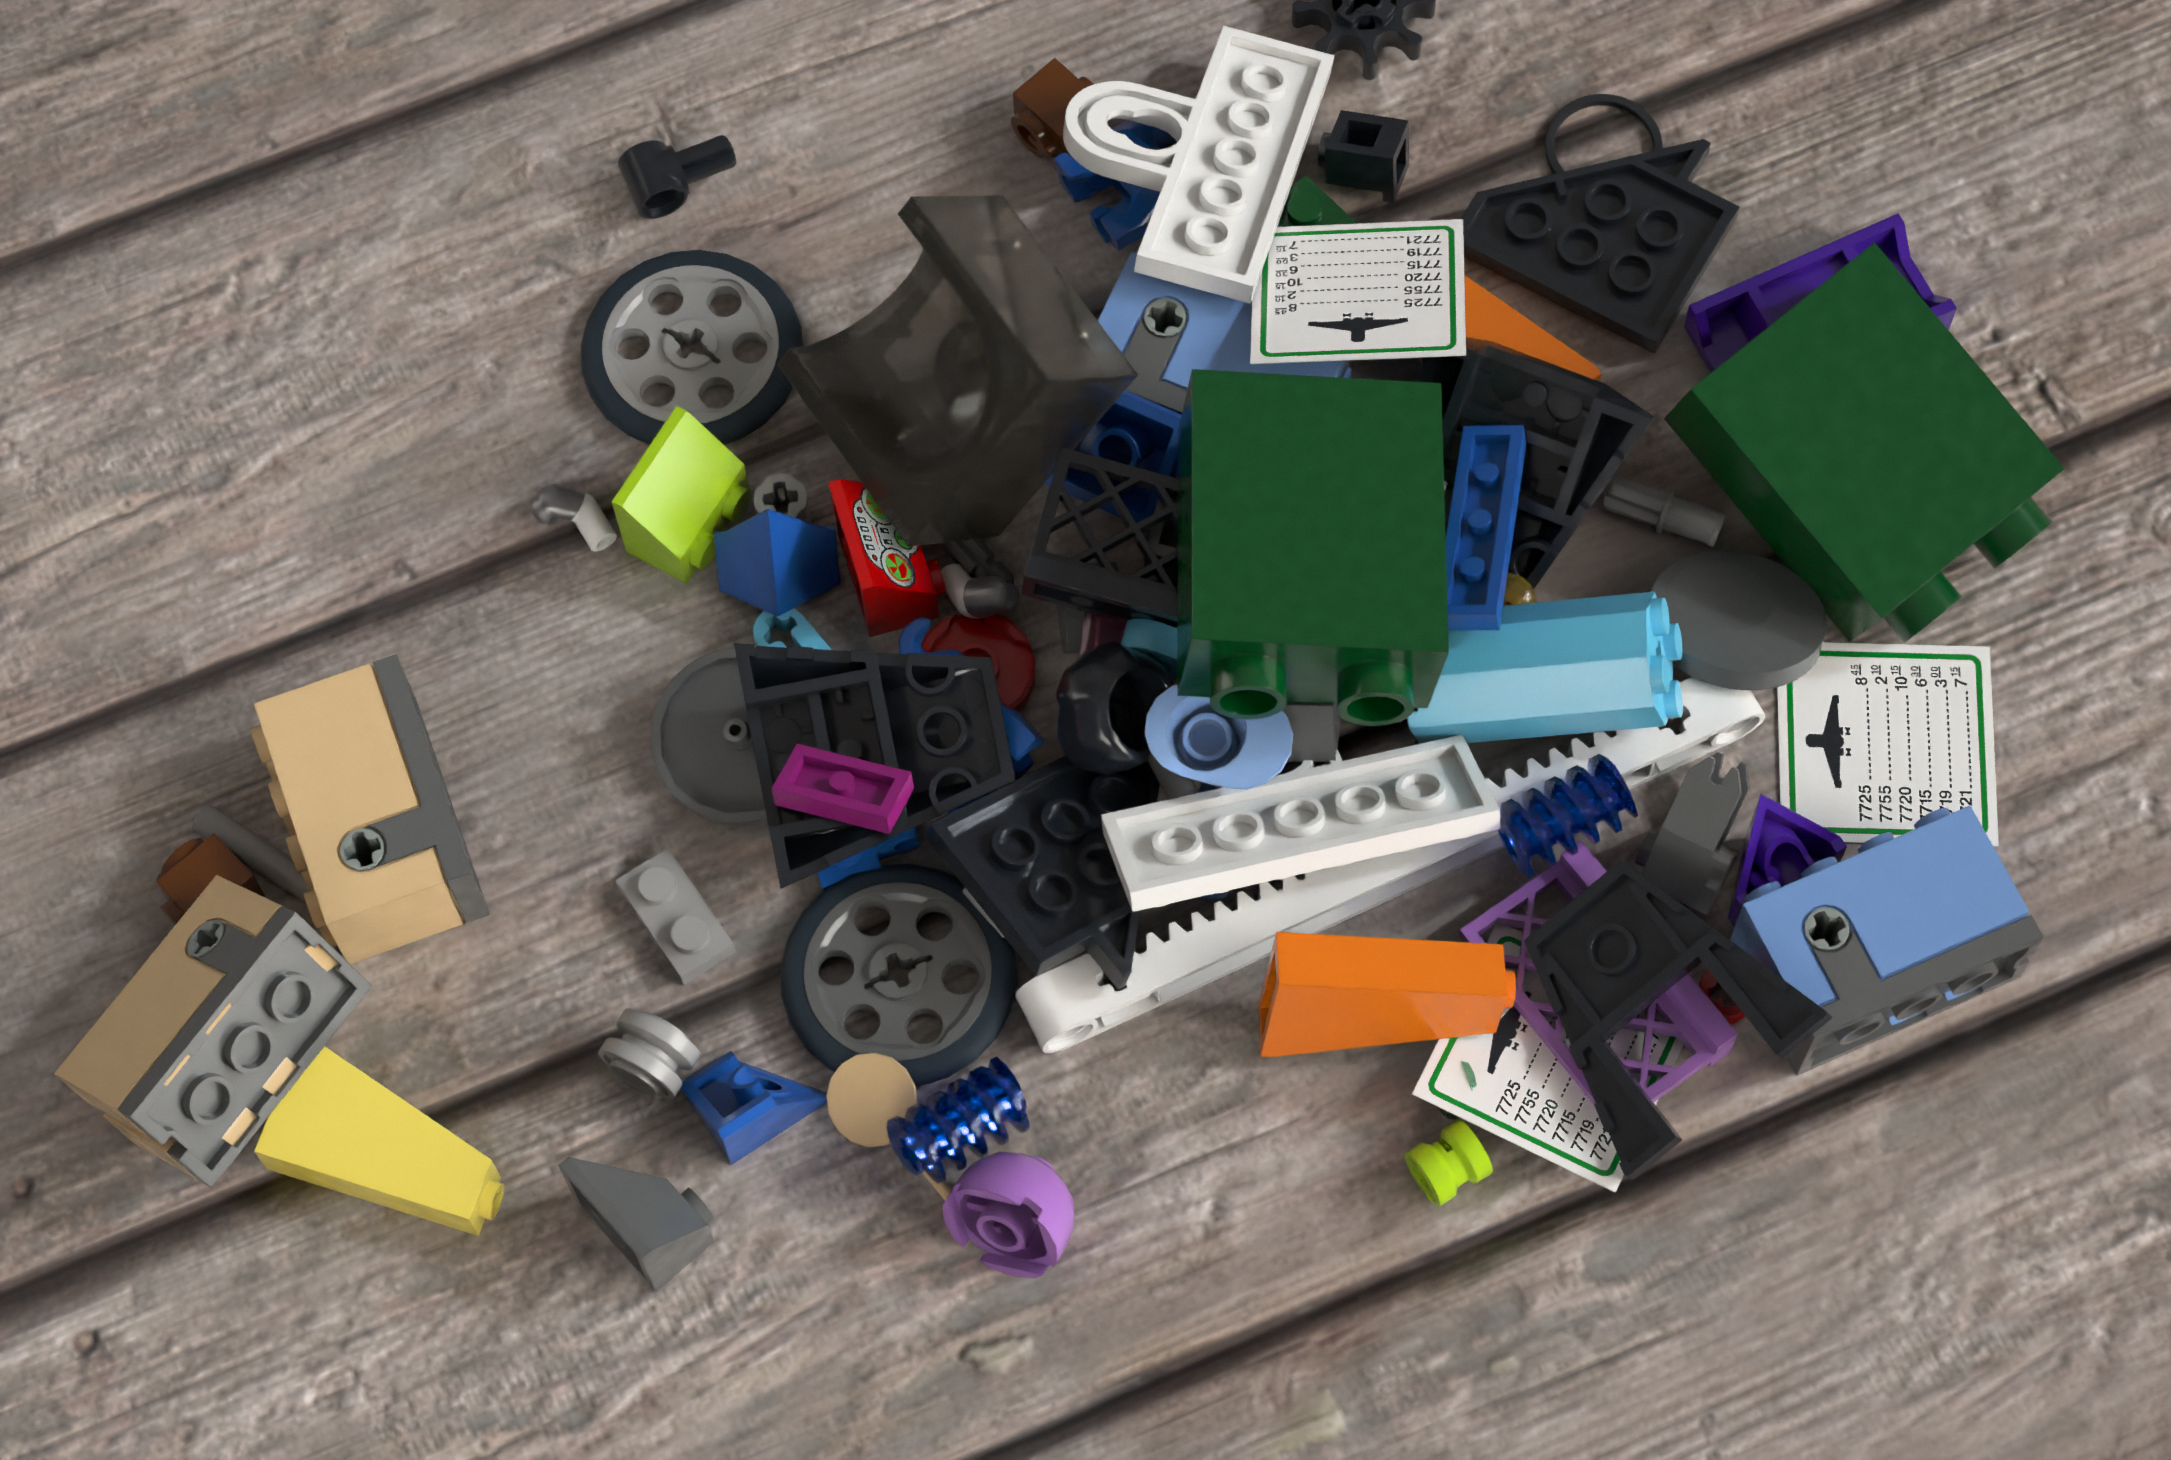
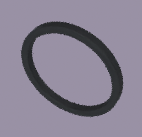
M1611 94L1584 96L1564 106L1551 121L1545 142L1546 159L1552 173L1564 172L1557 160L1554 149L1555 135L1561 124L1570 115L1581 109L1591 106H1612L1631 113L1644 124L1651 136L1653 151L1663 149L1661 133L1652 116L1637 103Z

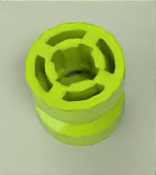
M1459 1119L1442 1129L1440 1140L1437 1142L1435 1141L1432 1144L1421 1142L1404 1154L1407 1166L1416 1183L1426 1197L1437 1207L1453 1199L1456 1196L1457 1188L1466 1181L1477 1184L1493 1173L1491 1161L1484 1147L1469 1126Z

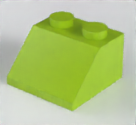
M676 406L612 500V505L625 551L687 584L697 568L703 570L710 564L716 554L714 532H722L729 520L735 522L742 516L749 503L751 491L744 463L687 410Z

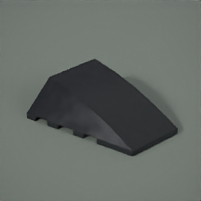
M1466 337V356L1422 358L1419 381L1441 383L1445 537L1463 426L1524 425L1527 444L1503 606L1524 604L1654 416L1605 383L1493 341Z
M734 643L780 889L1015 781L992 658L917 653L890 654L864 650H820L811 647L787 646V648L756 646V644ZM796 744L912 772L914 790L891 833L887 834L776 806L771 788Z

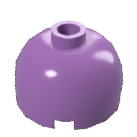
M996 1152L972 1163L960 1176L942 1205L944 1223L952 1237L963 1248L970 1239L977 1247L989 1252L982 1256L980 1262L994 1270L1014 1277L1037 1278L1045 1273L1048 1266L1052 1265L1053 1268L1068 1245L1074 1229L1073 1198L1062 1178L1046 1160L1023 1153Z

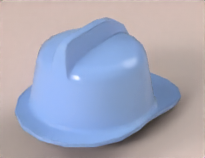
M1177 684L1169 687L1155 699L1146 717L1145 737L1150 753L1163 768L1184 778L1227 789L1248 790L1266 784L1282 771L1292 752L1293 732L1288 717L1283 711L1260 719L1230 718L1215 712L1211 708L1210 697L1177 696Z

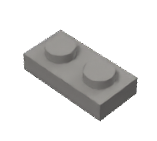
M668 847L615 880L619 891L683 985L736 953L733 942Z

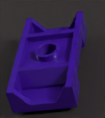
M1899 213L1690 304L1684 328L1710 372H1713L1874 242L1948 330L1957 307L1952 299L1934 295L1910 256L1905 224Z

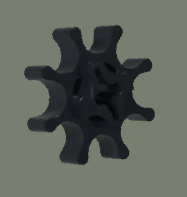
M1297 0L1292 5L1291 23L1295 28L1308 25H1318L1324 28L1328 34L1316 42L1315 50L1331 55L1341 50H1352L1358 53L1363 59V78L1373 80L1376 77L1378 60L1375 53L1381 48L1388 46L1396 47L1413 61L1420 57L1422 36L1407 29L1404 22L1416 17L1433 18L1436 0H1318L1313 2Z

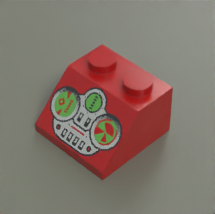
M844 479L828 482L837 535L869 637L902 629L912 619L919 617L929 620L939 618L937 596L946 594V589L937 559L926 561L920 543L929 541L920 507L917 506L909 509L903 489L899 487Z

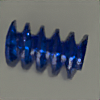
M1597 754L1589 758L1587 764L1588 771L1578 765L1568 769L1565 776L1566 783L1556 776L1546 780L1543 788L1544 794L1535 788L1526 790L1522 795V806L1513 799L1501 803V829L1498 830V833L1514 864L1526 878L1534 876L1532 856L1537 854L1549 867H1552L1556 864L1553 845L1559 843L1573 856L1579 853L1575 834L1581 832L1592 844L1600 842L1598 822L1603 820L1614 833L1622 831L1620 811L1625 809L1632 817L1636 818L1638 816L1636 805L1627 784L1616 766L1607 757Z
M997 1056L990 1059L988 1068L979 1066L971 1070L967 1080L959 1078L948 1085L947 1093L937 1091L928 1096L926 1105L917 1103L907 1108L905 1118L895 1116L887 1120L886 1129L892 1148L902 1164L911 1173L918 1175L925 1171L937 1184L946 1180V1173L942 1164L944 1159L958 1171L967 1167V1160L963 1151L964 1147L967 1146L978 1158L988 1155V1147L984 1135L988 1134L1000 1146L1008 1143L1009 1135L1005 1126L1007 1121L1020 1133L1029 1130L1030 1123L1026 1114L1027 1105L1021 1087L1012 1071Z

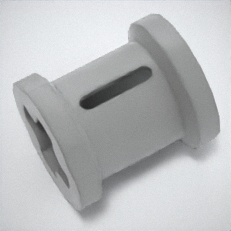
M778 473L768 476L756 488L753 501L757 514L766 509L778 512V508L788 507V513H785V515L812 523V516L807 506L808 495L805 486L792 475ZM783 488L785 495L779 496L778 489Z

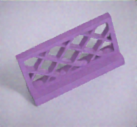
M1582 840L1562 852L1559 861L1461 928L1458 936L1463 942L1485 943L1480 935L1496 924L1523 928L1519 957L1504 955L1505 970H1507L1506 968L1517 969L1514 1007L1591 1102L1596 1104L1582 1070L1578 1069L1571 1050L1561 1039L1563 1025L1559 1016L1554 1013L1551 1004L1532 1002L1522 990L1525 971L1537 972L1532 959L1527 958L1528 950L1524 940L1530 936L1531 929L1537 930L1549 920L1532 917L1535 897L1555 884L1567 900L1571 902L1607 872ZM1526 904L1525 915L1512 914ZM1688 973L1648 1006L1646 1019L1633 1018L1622 1027V1029L1645 1032L1641 1062L1619 1059L1630 1073L1639 1074L1638 1083L1651 1100L1655 1102L1706 1065L1711 1067L1730 1054L1738 1034ZM1656 1010L1665 1022L1654 1021ZM1544 1016L1556 1018L1554 1029ZM1653 1033L1678 1037L1692 1056L1677 1067L1649 1063ZM1647 1075L1661 1077L1646 1088Z

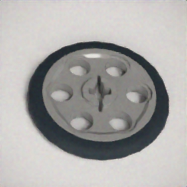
M705 250L670 252L643 261L622 274L601 295L587 319L580 346L582 375L594 403L605 418L621 431L649 445L676 406L687 410L723 445L741 440L763 426L786 402L798 380L803 357L802 327L792 302L777 282L753 264L729 254ZM664 292H673L683 299L679 310L669 315H660L650 308L651 302L657 295ZM721 294H731L741 300V306L733 315L720 317L714 315L709 310L711 301ZM628 337H642L650 344L645 355L638 359H624L617 353L619 344ZM697 340L701 341L704 354L700 356L692 352L686 359L683 358L680 347L682 343L692 346ZM755 340L764 344L767 351L765 356L756 363H743L734 356L735 349L739 344ZM656 383L670 385L675 390L673 399L661 407L647 405L642 400L644 391ZM715 385H724L734 392L733 399L728 405L714 409L705 406L701 402V396L706 389Z

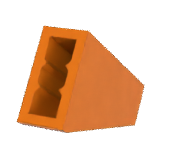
M1276 932L1258 1002L1260 1056L1279 1057L1496 1033L1504 1008H1512L1514 1005L1516 993L1515 972L1513 970H1505L1503 944Z

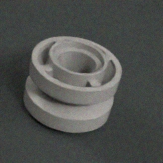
M631 1008L625 1009L616 1023L617 1028L623 1035L622 1039L607 1038L598 1052L599 1057L618 1078L635 1089L651 1096L674 1099L683 1084L676 1070H692L701 1055L700 1051L681 1030L666 1020L648 1012H641Z

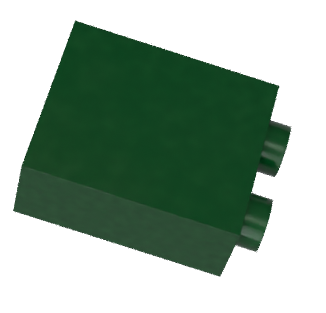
M1875 242L1691 388L1664 418L1787 568L1799 575L1816 592L1823 604L1825 613L1849 642L1883 618L1904 643L1925 628L1962 597L1941 570L1973 544L1995 569L2052 523L2032 496L2065 470Z
M1192 369L1178 429L1177 696L1210 697V706L1215 712L1236 719H1260L1275 715L1286 707L1287 701L1337 704V712L1343 719L1355 724L1368 726L1397 723L1408 718L1413 713L1414 708H1428L1449 653L1441 383Z

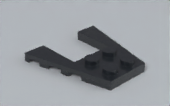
M1622 860L1524 940L1554 1013L1559 1016L1571 1044L1569 1048L1577 1067L1582 1070L1596 1102L1594 1106L1604 1130L1609 1133L1621 1161L1619 1163L1621 1170L1627 1178L1632 1180L1681 1142L1682 1138L1606 1041L1701 962L1704 963L1775 1054L1782 1059L1833 1018L1810 998Z

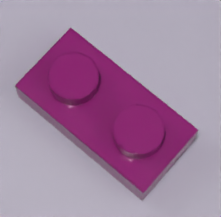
M796 744L771 789L776 806L890 834L914 790L912 772Z

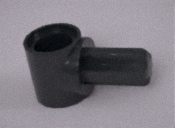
M723 135L675 152L671 145L666 146L661 141H645L626 150L618 160V167L640 216L647 219L660 218L675 212L686 202L688 194H690L688 184L733 168L737 164L732 144Z

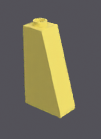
M325 1046L269 1115L254 1150L268 1170L479 1236L485 1219L492 1221L496 1217L504 1196L505 1186L503 1183H499L501 1176L490 1158Z

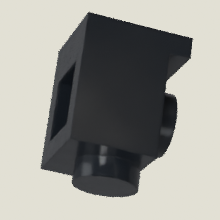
M1341 110L1332 132H1324L1319 144L1318 166L1326 168V184L1382 192L1384 202L1394 203L1409 167V120Z

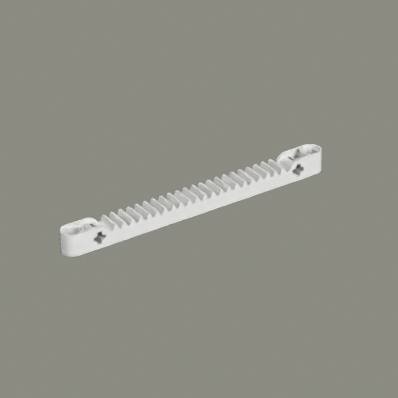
M1690 677L1679 682L1683 700L1682 716L1679 718H1668L1666 726L1662 730H1659L1658 727L1612 731L1611 737L1605 732H1592L1589 747L1578 738L1571 740L1567 758L1556 748L1550 749L1545 768L1535 759H1528L1523 778L1511 768L1505 770L1501 788L1489 778L1485 779L1500 809L1501 829L1419 847L1407 852H1397L1361 860L1344 866H1335L1324 870L1303 873L1302 880L1291 876L1281 879V887L1278 891L1268 882L1259 883L1258 900L1256 901L1245 892L1240 891L1236 894V910L1231 911L1221 901L1214 903L1213 921L1209 922L1197 911L1192 913L1191 931L1186 932L1176 922L1170 923L1169 941L1165 943L1152 932L1146 934V951L1141 954L1134 952L1131 973L1122 991L1115 992L1110 984H1103V980L1108 976L1091 955L1086 953L1031 979L1017 991L1015 997L1044 1053L1062 1051L1271 955L1276 932L1317 934L1724 747L1755 730L1764 721L1765 714L1751 690L1723 688ZM1679 729L1680 733L1675 735L1673 731Z

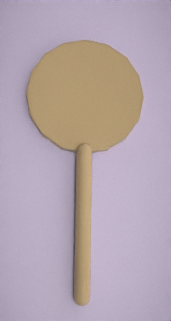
M876 1052L858 1054L843 1062L830 1078L826 1095L828 1113L836 1129L851 1142L865 1147L886 1146L896 1140L936 1191L946 1200L952 1191L951 1187L906 1134V1131L914 1122L918 1106L916 1086L907 1069L894 1058Z

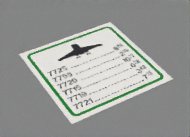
M1463 219L1277 227L1252 298L1250 364L1466 356Z
M1823 642L1816 663L1806 674L1789 684L1777 687L1781 805L1839 835L1844 842L1865 843L1873 837L1887 832H1891L1894 838L1914 830V824L1919 819L1935 810L1948 808L1951 814L1971 806L1992 845L1999 847L1990 647Z
M1496 924L1487 943L1503 944L1504 955L1519 957L1522 932L1510 926ZM1527 952V958L1531 959L1529 952ZM1506 968L1507 970H1513L1516 978L1517 969ZM1525 971L1522 990L1532 1002L1551 1004L1538 973ZM1514 1005L1512 1008H1504L1496 1033L1438 1040L1412 1095L1616 1193L1624 1173L1619 1165L1621 1161L1609 1133L1605 1132L1594 1104ZM1648 1007L1635 1018L1646 1019ZM1656 1010L1654 1021L1665 1022ZM1544 1016L1554 1029L1556 1018ZM1562 1028L1561 1039L1569 1048L1571 1044L1564 1028ZM1621 1028L1606 1041L1619 1058L1641 1062L1645 1032ZM1653 1033L1649 1063L1673 1067L1684 1044L1678 1037ZM1631 1073L1638 1082L1639 1074ZM1647 1075L1646 1088L1661 1077Z

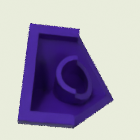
M1760 794L1745 836L1728 919L1735 927L1741 908L1746 903L1745 897L1753 890L1774 881H1778L1781 887L1803 878L1801 874L1806 868L1828 857H1835L1837 862H1841L1847 845L1839 835Z

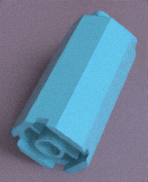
M1655 592L1503 606L1500 630H1448L1449 653L1428 708H1418V711H1413L1407 718L1410 731L1419 744L1457 735H1463L1467 743L1666 726L1668 718H1679L1683 712L1681 686L1678 680H1673V661L1681 660L1680 627L1678 623H1669L1666 599L1657 598Z

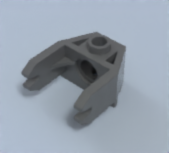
M1720 751L1688 770L1659 833L1650 829L1635 859L1636 864L1644 867L1641 875L1675 900L1704 914L1712 910L1740 851L1725 845L1724 841L1750 789L1748 767L1743 762H1740L1736 768L1732 767L1724 778L1720 775L1724 760V753Z

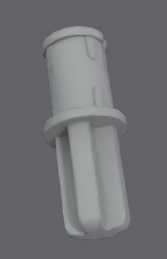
M1614 477L1604 498V508L1606 510L1656 527L1655 534L1661 535L1662 531L1665 530L1708 545L1712 549L1715 547L1727 513L1676 497L1677 490L1672 488L1668 494L1622 477Z

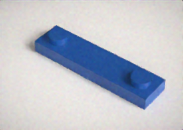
M1524 425L1463 426L1446 533L1448 630H1500L1527 444Z

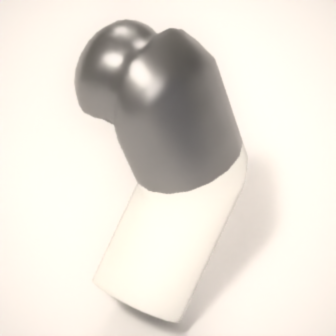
M555 483L540 488L539 496L535 497L531 502V512L535 519L542 524L555 525L560 517L574 522L591 551L604 550L613 544L617 538L614 529L597 501L590 494Z
M950 564L941 570L946 595L958 612L968 618H986L995 614L1009 616L1016 611L1020 604L1018 588L1013 584L1007 583L1002 577L971 578L960 564Z

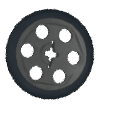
M915 864L881 865V868L850 874L828 887L802 912L787 939L780 966L781 997L791 1027L805 1048L828 1069L835 1072L843 1062L855 1055L876 1052L894 1058L907 1069L915 1086L920 1087L949 1078L970 1065L997 1038L1010 1014L1017 985L1016 955L1014 948L1008 940L996 931L962 893L965 887L957 877L940 869ZM874 907L886 911L891 920L890 925L882 934L866 936L855 927L856 918L863 910ZM930 912H941L951 919L953 925L950 933L945 938L934 941L925 939L918 933L917 924L919 920ZM841 956L852 962L854 972L847 982L841 985H830L821 980L818 973L820 966L830 957ZM898 963L903 970L913 968L908 973L909 984L899 988L894 980L884 983L883 981L889 977L888 966ZM956 965L970 966L979 976L975 988L966 994L952 993L943 984L945 973ZM857 1010H869L879 1017L880 1026L873 1036L866 1039H855L845 1032L844 1023L847 1017ZM929 1014L939 1019L943 1027L941 1034L936 1040L931 1043L921 1044L910 1039L906 1032L907 1026L917 1015Z

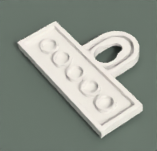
M1223 26L1196 99L1126 81L1097 83L1084 88L1071 99L1066 109L1063 127V140L1070 155L1084 168L1098 175L1160 192L1136 256L1134 272L1251 304L1326 89L1335 55ZM1111 119H1124L1153 126L1168 132L1175 138L1177 143L1166 149H1146L1134 144L1125 134L1113 131L1108 126L1107 121Z
M1463 735L1344 761L1337 749L1336 761L1313 762V760H1303L1302 764L1293 771L1276 775L1266 784L1248 790L1227 789L1216 786L1217 789L1101 814L1103 835L1132 912L1152 907H1162L1170 903L1210 894L1224 893L1232 889L1272 880L1286 879L1291 876L1330 867L1344 866L1353 862L1392 853L1407 852L1419 847L1468 838L1473 835L1501 829L1500 809Z

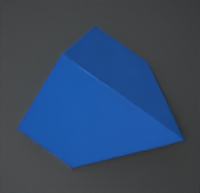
M766 509L726 532H714L719 591L775 616H780L840 584L835 525L822 527Z
M729 1051L684 1080L680 1088L731 1165L827 1103V1092L740 1062L732 1051Z

